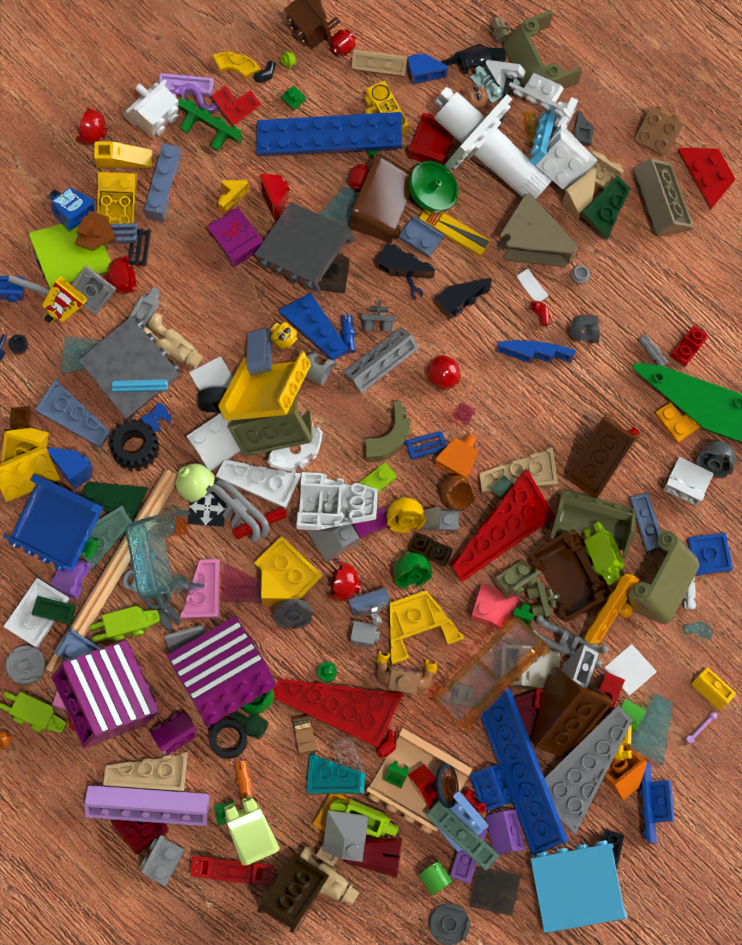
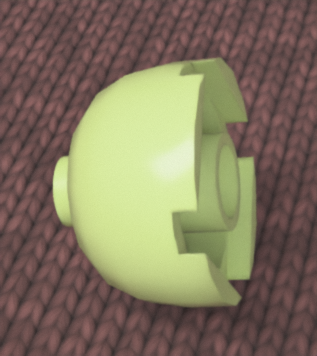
M193 463L183 466L178 471L175 482L177 492L186 501L195 502L206 495V488L208 485L212 487L215 478L214 474L202 464Z

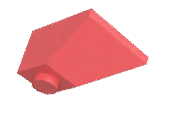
M482 583L470 620L508 632L518 596L515 597L513 595L507 599L499 588Z

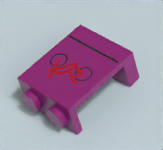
M239 207L228 211L224 217L212 221L208 226L209 235L215 237L228 255L229 263L233 268L252 257L263 243V240Z

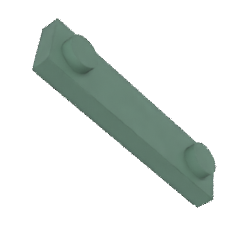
M440 801L426 814L435 825L486 871L499 858L500 855L451 810L444 807Z

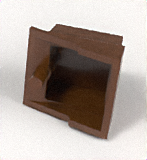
M294 0L284 9L287 15L285 19L289 23L288 27L293 33L297 32L300 42L304 46L308 45L310 49H313L326 39L330 43L332 39L330 30L340 23L337 17L327 23V16L321 0Z

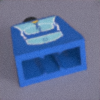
M68 188L63 193L55 189L49 195V198L52 200L53 215L69 232L81 223L83 217L87 216L89 211L95 212L94 200L73 188Z

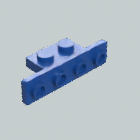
M647 762L642 777L640 794L644 800V807H642V816L646 823L644 837L648 843L654 844L657 843L656 823L673 822L675 818L671 781L652 782L651 765Z

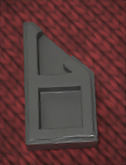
M578 111L574 137L582 145L591 146L594 126L587 121L581 111Z

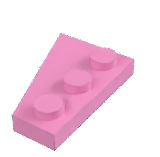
M199 560L192 580L193 584L185 600L186 604L181 612L180 619L220 618V560Z

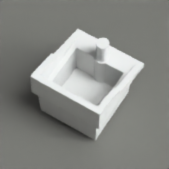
M165 79L159 84L156 82L148 90L141 84H138L135 89L142 96L122 114L134 127L138 125L152 138L162 134L165 126L168 123H173L178 118L179 100L165 87L167 82Z
M561 124L550 136L547 154L536 164V167L566 191V189L585 175L597 162V159Z

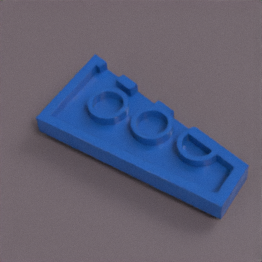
M311 293L278 310L283 318L285 317L294 328L303 333V336L308 340L310 339L329 359L335 360L349 352L347 346Z

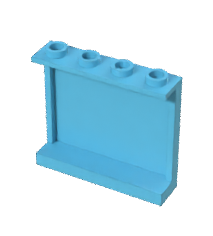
M607 841L596 842L594 847L588 848L587 844L575 846L576 850L573 851L563 848L555 850L556 854L548 855V852L537 853L536 858H531L544 933L628 919L627 911L624 910L612 849L614 847L613 844H608Z

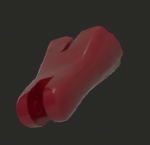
M365 838L362 862L345 859L343 861L352 866L397 878L402 838Z

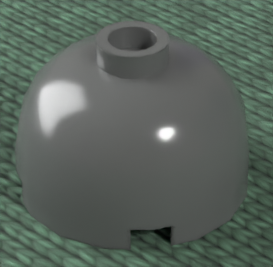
M711 441L702 447L696 462L698 466L712 472L713 477L725 478L727 474L731 475L733 473L737 458L734 449L727 443Z

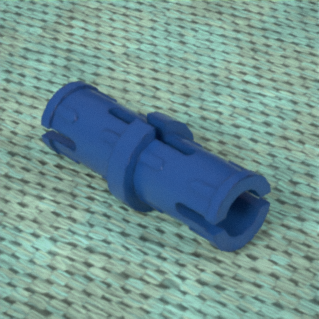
M347 314L348 322H346V316L342 315L341 337L348 351L350 346L351 353H355L354 337L356 333L353 330V316Z

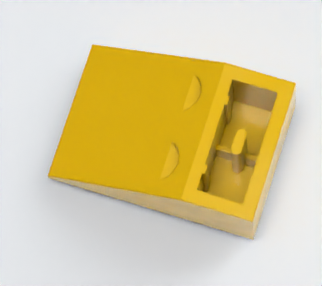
M98 172L97 213L107 216L110 224L135 223L138 173Z

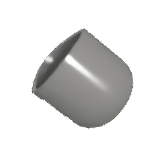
M308 354L306 357L309 359L311 366L305 378L322 386L336 361L328 359L324 365H319V354Z

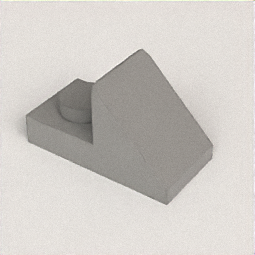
M440 507L424 510L426 521L420 530L458 532L459 511L440 510Z

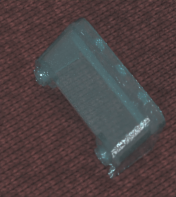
M170 510L131 522L126 527V538L137 593L141 598L152 599L176 595L205 587L204 583H187L182 575L171 576L164 538L173 535L175 531L174 519L190 515L189 511Z

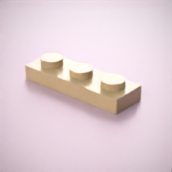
M354 49L352 69L405 76L407 56Z

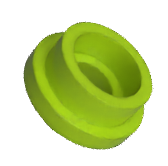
M286 50L281 55V63L287 69L295 66L296 59L292 51Z

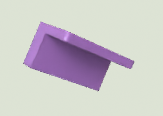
M516 810L502 811L486 816L494 851L502 855L525 850Z

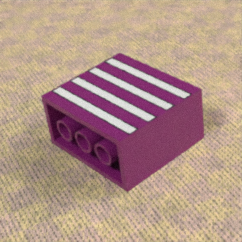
M236 616L167 655L177 677L207 727L218 722L228 714L234 713L240 707L251 703L257 697L277 686L266 662Z
M126 640L62 662L51 676L83 749L145 726L159 712L158 704L150 693L149 684L144 680L141 667L136 663L133 650L128 646Z

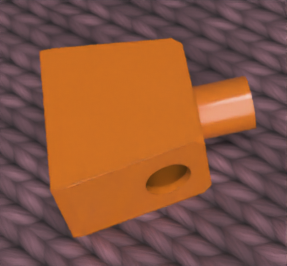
M467 434L463 441L454 438L436 458L435 466L452 476L462 475L468 479L478 454V450L473 448L477 439L470 434Z

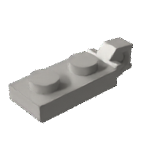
M153 287L149 295L144 294V296H141L129 318L131 316L135 319L139 318L147 327L151 317L159 307L160 301H158V298L161 294L160 290Z

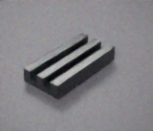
M139 229L137 230V235L139 236L135 261H133L135 243H130L128 254L130 261H127L128 265L147 266L151 230L147 229V231ZM143 235H145L146 239L144 246L143 261H139Z

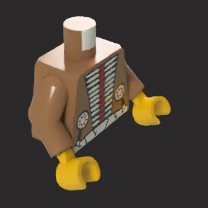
M379 651L376 660L378 664V681L383 683L387 689L418 694L430 688L433 675L437 672V661L434 664H429V659H427L425 672H417L389 667L387 664L390 653L387 652V655L383 656L381 651Z

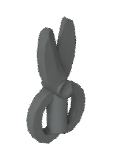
M158 586L154 590L147 592L145 602L150 609L159 610L160 621L163 627L170 631L171 624L169 618L176 625H180L181 620L175 609L169 606L171 601L169 591L164 587ZM159 592H162V593L165 594V596H166V598H167V600H166L165 602H164V600H163V598L161 597V595H160ZM150 595H152L157 605L151 603Z

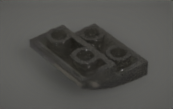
M478 866L470 907L512 917L521 876L490 868L486 871L481 866Z

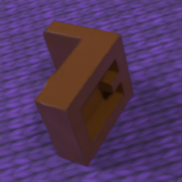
M30 406L11 408V430L31 428Z

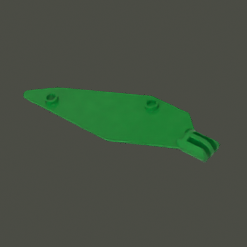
M635 363L633 365L635 372L703 429L742 443L741 394L664 366Z

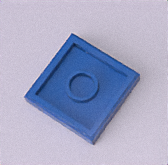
M726 533L687 538L688 548L699 560V569L695 576L733 571Z

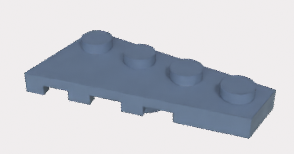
M56 379L35 409L36 413L100 449L111 434L110 430L91 414L83 404L76 400Z

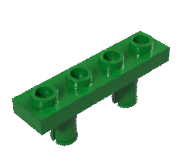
M182 98L179 99L178 108L187 114L179 126V129L184 133L188 134L196 121L202 122L217 131L209 145L217 152L226 139H230L239 145L244 140L241 130L237 127H229L222 118L212 117L208 110L195 107L196 104L189 99H186V101Z

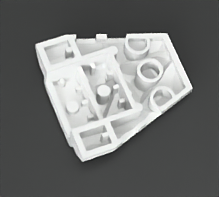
M302 472L297 529L320 530L375 520L378 489L354 483L352 486L344 484V479L340 478L337 481L327 479V475L322 473Z

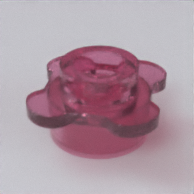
M460 403L457 412L453 416L454 419L461 420L464 424L468 425L476 411L469 405Z

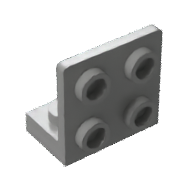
M160 835L159 839H154L150 847L152 852L149 858H144L140 868L144 876L166 887L185 849L173 844Z

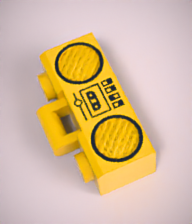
M385 80L365 89L364 102L367 107L370 106V108L365 110L366 114L402 112ZM402 113L403 136L409 133V124Z

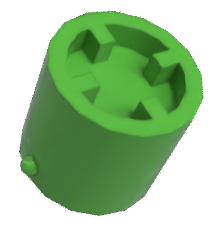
M625 699L621 708L633 720L631 723L632 732L635 733L647 710Z
M437 861L418 875L431 896L453 882L440 861Z

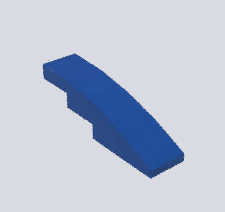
M520 340L498 342L496 352L530 364L533 357L548 363L552 362L553 357L571 363L576 351L556 344Z

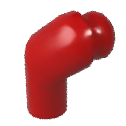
M532 301L530 308L540 316V325H550L548 307L540 301Z
M395 730L386 731V741L376 750V754L380 758L387 757L395 751Z
M466 789L462 795L477 812L484 813L486 805L474 800L475 792Z

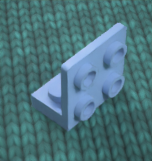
M458 791L453 796L456 800L454 806L448 809L472 831L480 835L489 825ZM436 825L458 852L463 850Z

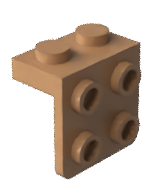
M657 105V107L653 106L650 108L635 140L662 155H667L685 123L682 122V117L676 114L671 116L666 113L667 109Z

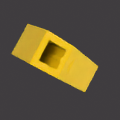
M113 141L95 142L94 160L97 168H152V150Z

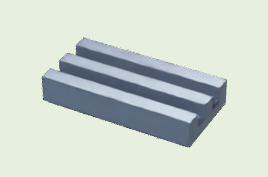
M136 223L110 224L115 236L133 235V237H116L117 241L107 244L137 243Z

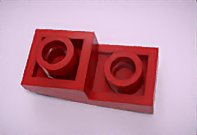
M693 325L670 357L686 367L709 335Z

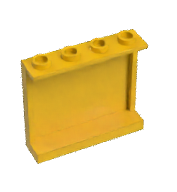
M304 351L300 352L295 362L271 364V371L254 376L250 375L247 368V357H244L218 405L225 421L287 415L311 366Z

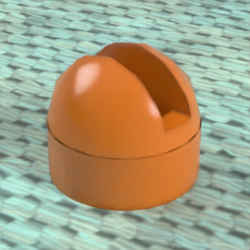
M3 731L0 732V749H4L12 740L8 732Z

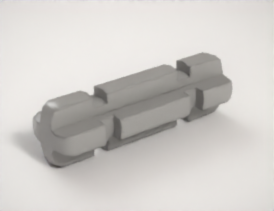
M648 335L641 337L639 343L642 347H645L646 352L653 361L656 360V365L666 366L668 360L664 356L662 357L661 351L654 342L651 343L650 337Z

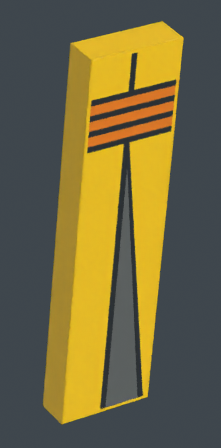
M424 210L419 217L420 220L444 234L445 237L479 257H482L491 243V240L443 212L433 213Z

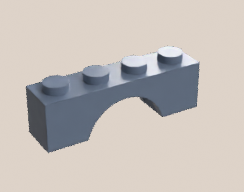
M162 144L144 209L147 219L165 222L172 182L175 174L179 171L182 160L181 147Z

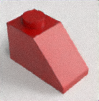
M423 764L411 772L408 777L428 809L431 810L440 800L436 790V778Z

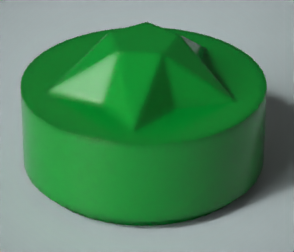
M331 662L320 664L317 669L319 679L327 683L333 681L337 676L336 666Z

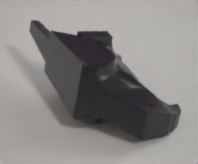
M477 44L456 52L455 56L443 60L441 63L447 66L452 64L461 65L463 73L467 74L468 70L472 67L486 65L487 60L505 62L507 57L504 48H489L483 44Z

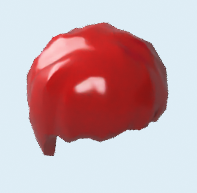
M437 356L430 360L426 372L429 381L441 390L454 388L461 379V370L458 363L448 356Z

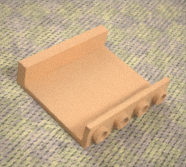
M403 728L396 741L395 751L387 756L366 793L369 794L368 798L376 803L381 801L386 804L385 808L396 814L398 811L403 814V819L411 824L416 822L421 825L420 829L424 832L436 834L438 828L426 816L430 810L415 790L408 775L402 788L383 780L390 763L398 761L397 766L403 769L405 765L408 766V775L424 764L435 778L439 767L447 763L456 772L459 792L470 775L472 768Z

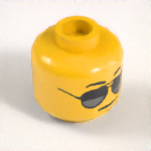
M287 322L276 323L270 329L272 332L270 340L280 349H289L298 339L296 337L297 331Z

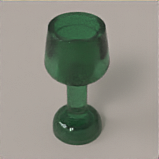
M235 711L221 718L225 719L229 716L244 725L243 731L246 735L257 740L262 738L269 725V722L258 714H251L247 718Z

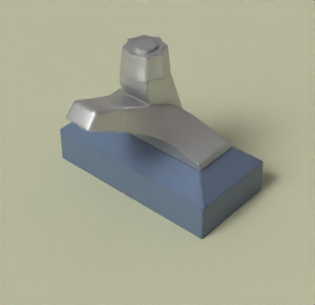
M386 588L349 599L352 615L371 616L374 626L381 625L382 620L378 613L390 604Z

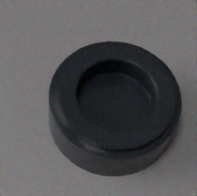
M14 335L9 340V348L14 354H23L28 349V341L23 335Z

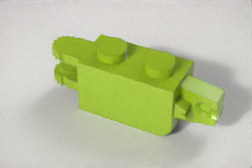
M596 522L594 523L595 535H593L592 530L589 528L584 530L586 536L585 544L587 546L586 552L593 561L592 567L595 573L602 575L607 584L613 587L621 578L619 571L623 569L625 563L613 534L604 530L602 525Z
M138 606L102 615L103 621L90 625L89 629L90 631H97L103 628L106 630V633L92 638L94 643L105 640L117 643L124 641L125 637L128 636L140 637L144 635V632L148 631L147 628L161 621L157 610L142 611Z
M4 692L3 696L8 700L14 701V704L10 708L0 703V709L8 712L13 717L12 720L21 725L24 722L30 724V729L41 733L42 730L47 733L48 731L59 734L64 732L67 723L56 716L55 709L52 706L22 692H19L17 697Z
M334 799L330 804L331 811L368 816L367 834L375 837L384 836L385 833L396 836L399 826L391 823V818L387 817V814L352 799H349L348 803Z

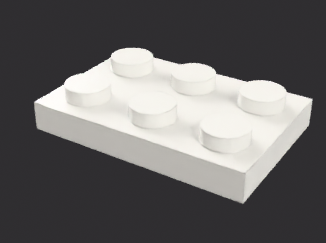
M36 578L4 625L5 629L35 648L39 647L55 623L54 621L32 616L37 596L64 603L70 601L69 597Z

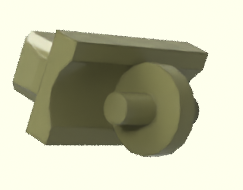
M543 581L537 582L536 586L528 588L526 594L528 600L538 599L539 605L530 608L531 613L534 614L533 618L542 615L547 620L551 616L548 603H550L551 609L557 608L555 601L560 600V596L558 594L553 595L552 589L546 590L548 595L546 596Z

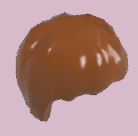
M462 475L450 476L441 485L442 500L452 510L462 511L475 501L476 496L471 482Z

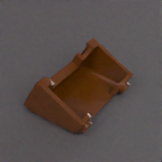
M377 153L353 207L350 229L392 244L393 239H397L401 229L398 228L399 220L411 194L408 186L411 172Z
M566 531L529 553L532 567L543 571L554 594L560 596L557 614L564 622H569L606 604L607 598L611 594L603 576L596 574L593 570V561L586 552L587 546L580 534L575 531Z

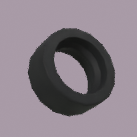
M211 387L199 391V409L210 413L221 412L218 405L227 388Z
M222 720L215 724L210 731V746L215 754L221 758H236L243 753L247 746L246 731L235 720ZM233 728L237 730L240 735V743L237 748L225 751L218 746L217 735L222 729Z

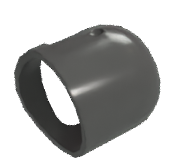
M575 316L570 323L571 337L579 342L580 340H590L592 343H599L598 316Z

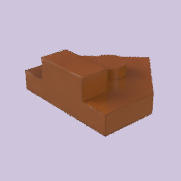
M89 211L88 215L83 217L78 227V237L75 244L76 246L94 251L102 245L117 241L107 216Z

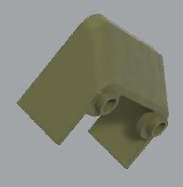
M552 10L525 20L503 42V48L509 62L520 64L525 70L524 78L517 77L522 88L526 86L533 73L560 84L564 89L579 83L581 67L564 73L557 64L544 66L530 38L537 35L539 31L550 28L553 15Z
M563 490L550 538L554 539L556 533L561 535L572 529L584 532L586 528L592 530L593 535H595L594 523L599 522L604 530L613 534L619 551L623 550L622 558L626 559L635 532L636 510L626 505L601 498L596 499L593 496L576 491Z

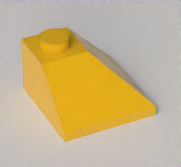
M34 428L6 431L4 433L1 463L42 445H45L47 449L49 433Z

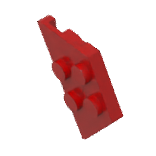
M679 148L678 154L709 209L712 210L728 188L735 182L736 178L719 149Z

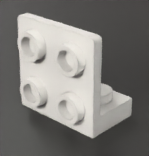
M679 457L663 491L698 507L705 496V491L713 477V473Z

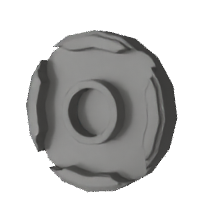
M30 645L15 648L6 660V671L9 677L15 683L21 685H31L37 682L45 672L46 660L43 654L37 648Z

